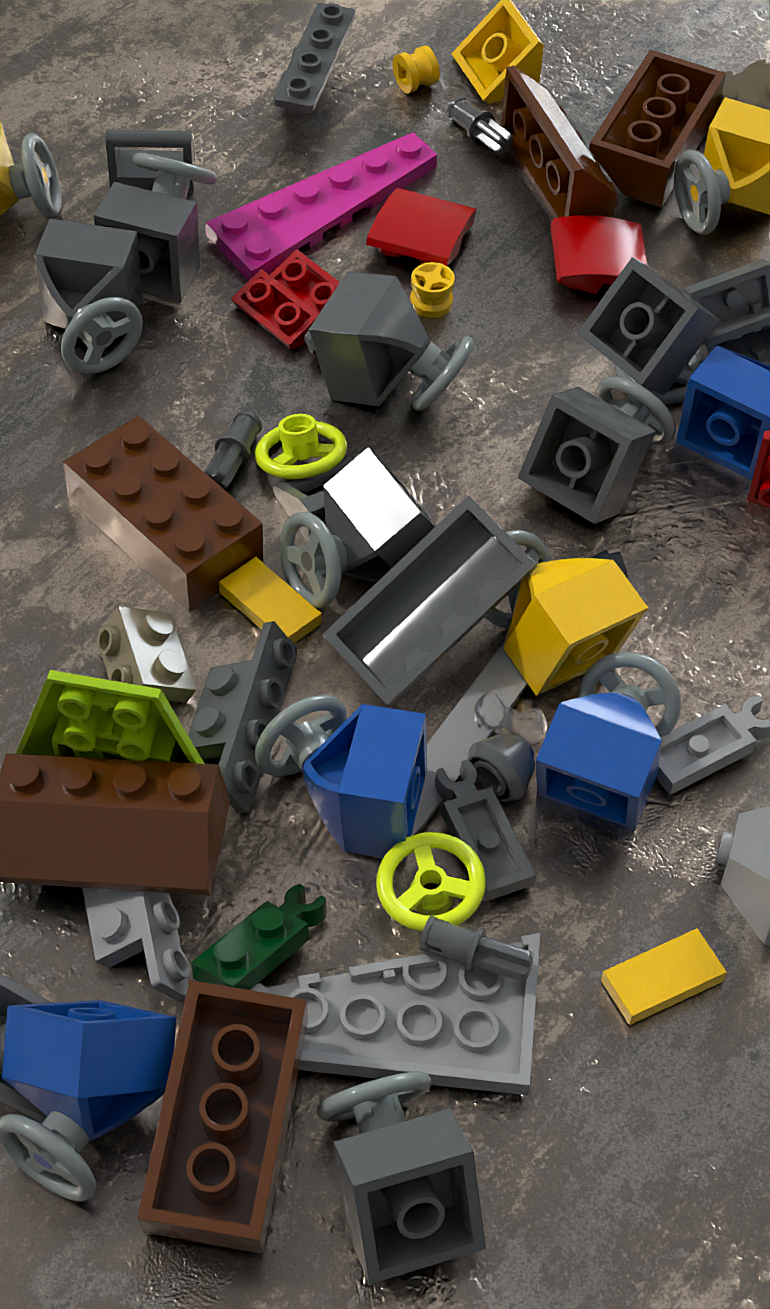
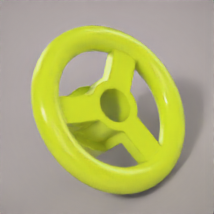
M293 414L282 419L278 427L266 433L259 440L255 448V459L263 471L274 477L305 479L321 475L336 467L346 454L347 441L344 434L336 427L328 423L315 421L312 416L307 414ZM318 435L329 439L333 444L319 443ZM281 441L283 453L272 460L269 457V450ZM322 457V459L309 464L292 465L298 460Z
M439 832L418 833L407 837L406 841L395 844L382 859L376 878L377 894L386 912L399 924L423 932L424 926L431 915L457 926L465 922L479 907L486 886L485 871L475 851L459 838ZM431 848L442 849L458 857L467 868L469 881L449 877L442 868L435 866ZM414 852L418 871L410 888L397 899L393 890L395 869L406 856ZM428 883L439 885V887L432 890L426 889L423 886ZM454 897L463 899L457 907L447 912L453 904ZM415 909L420 914L414 913L412 910Z

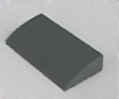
M468 495L322 635L374 692L391 707L528 577L538 565Z

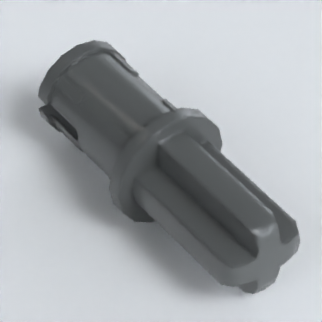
M464 96L456 97L451 101L447 109V116L450 120L464 128L471 140L482 142L498 155L504 152L508 153L512 149L513 135L495 122L492 113L487 110H479Z
M248 411L238 412L226 435L219 437L215 443V454L204 472L223 489L229 486L239 466L245 465L251 457L250 447L258 433L262 430V422L255 414Z
M432 915L428 918L420 939L421 945L419 949L421 951L455 960L466 965L465 969L473 972L475 967H479L517 981H524L528 978L534 962V954L531 951L486 937V929L480 927L477 931L451 924Z

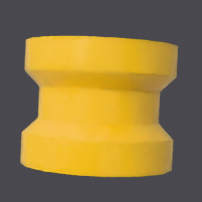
M420 46L412 54L402 52L393 58V73L399 88L404 93L414 92L422 84L429 87L438 83L440 79L439 64L429 46Z
M430 262L421 264L413 270L411 275L412 291L410 301L418 315L427 318H439L451 311L454 298L452 291L455 285V276L449 267L441 263Z

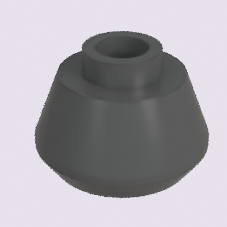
M501 733L476 742L470 747L468 760L476 769V783L482 790L492 787L499 801H517L524 796L535 771L534 751L524 738L518 735Z

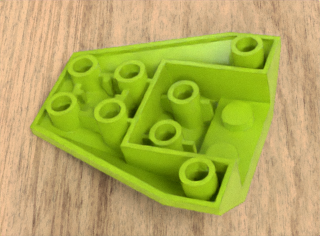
M50 670L15 754L205 764L161 689Z

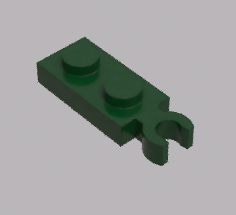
M298 884L286 892L284 903L278 907L269 901L264 902L191 962L193 979L204 983L251 990L310 940L309 927L320 924L327 916L326 898L319 896L312 903L305 904V887Z

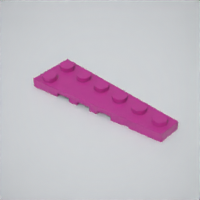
M412 132L205 222L206 236L248 281L261 269L269 274L281 265L296 249L305 244L312 247L323 240V233L335 225L342 228L352 221V215L363 207L372 209L386 200L396 188L403 189L437 167V154Z

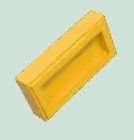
M254 557L219 581V593L262 630L264 623L275 621L293 644L322 624V613L257 557Z
M698 928L604 970L601 982L627 1023L632 1025L724 982L727 971Z

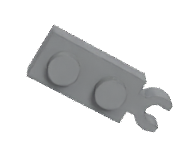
M760 696L748 698L743 703L741 711L736 714L724 704L660 737L662 742L656 779L669 795L752 753L755 748L756 739L770 737V718L760 720L753 716L761 710L763 699Z

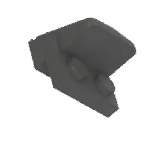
M762 259L683 288L684 293L720 320L695 353L701 363L717 345L770 366V262Z

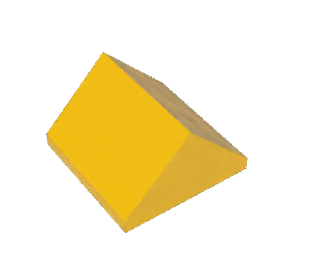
M500 0L451 53L482 100L487 104L503 100L506 67L514 65L540 84L544 44L512 0Z

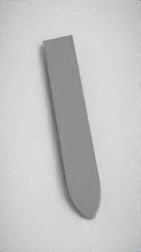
M504 643L427 743V773L412 835L418 834L444 800L435 788L437 769L443 767L447 777L451 781L458 782L461 778V763L468 759L470 747L476 742L491 737L528 687L527 682L504 651Z

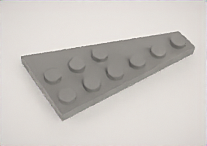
M541 933L521 936V942L510 943V945L531 951L534 954L531 972L524 981H517L479 967H475L474 971L470 972L465 969L466 965L432 953H425L349 967V973L320 978L319 973L298 976V982L264 987L261 983H258L251 989V991L307 1000L308 1024L299 1070L376 1079L400 1073L420 1071L429 1075L431 1085L528 1095L531 1077Z

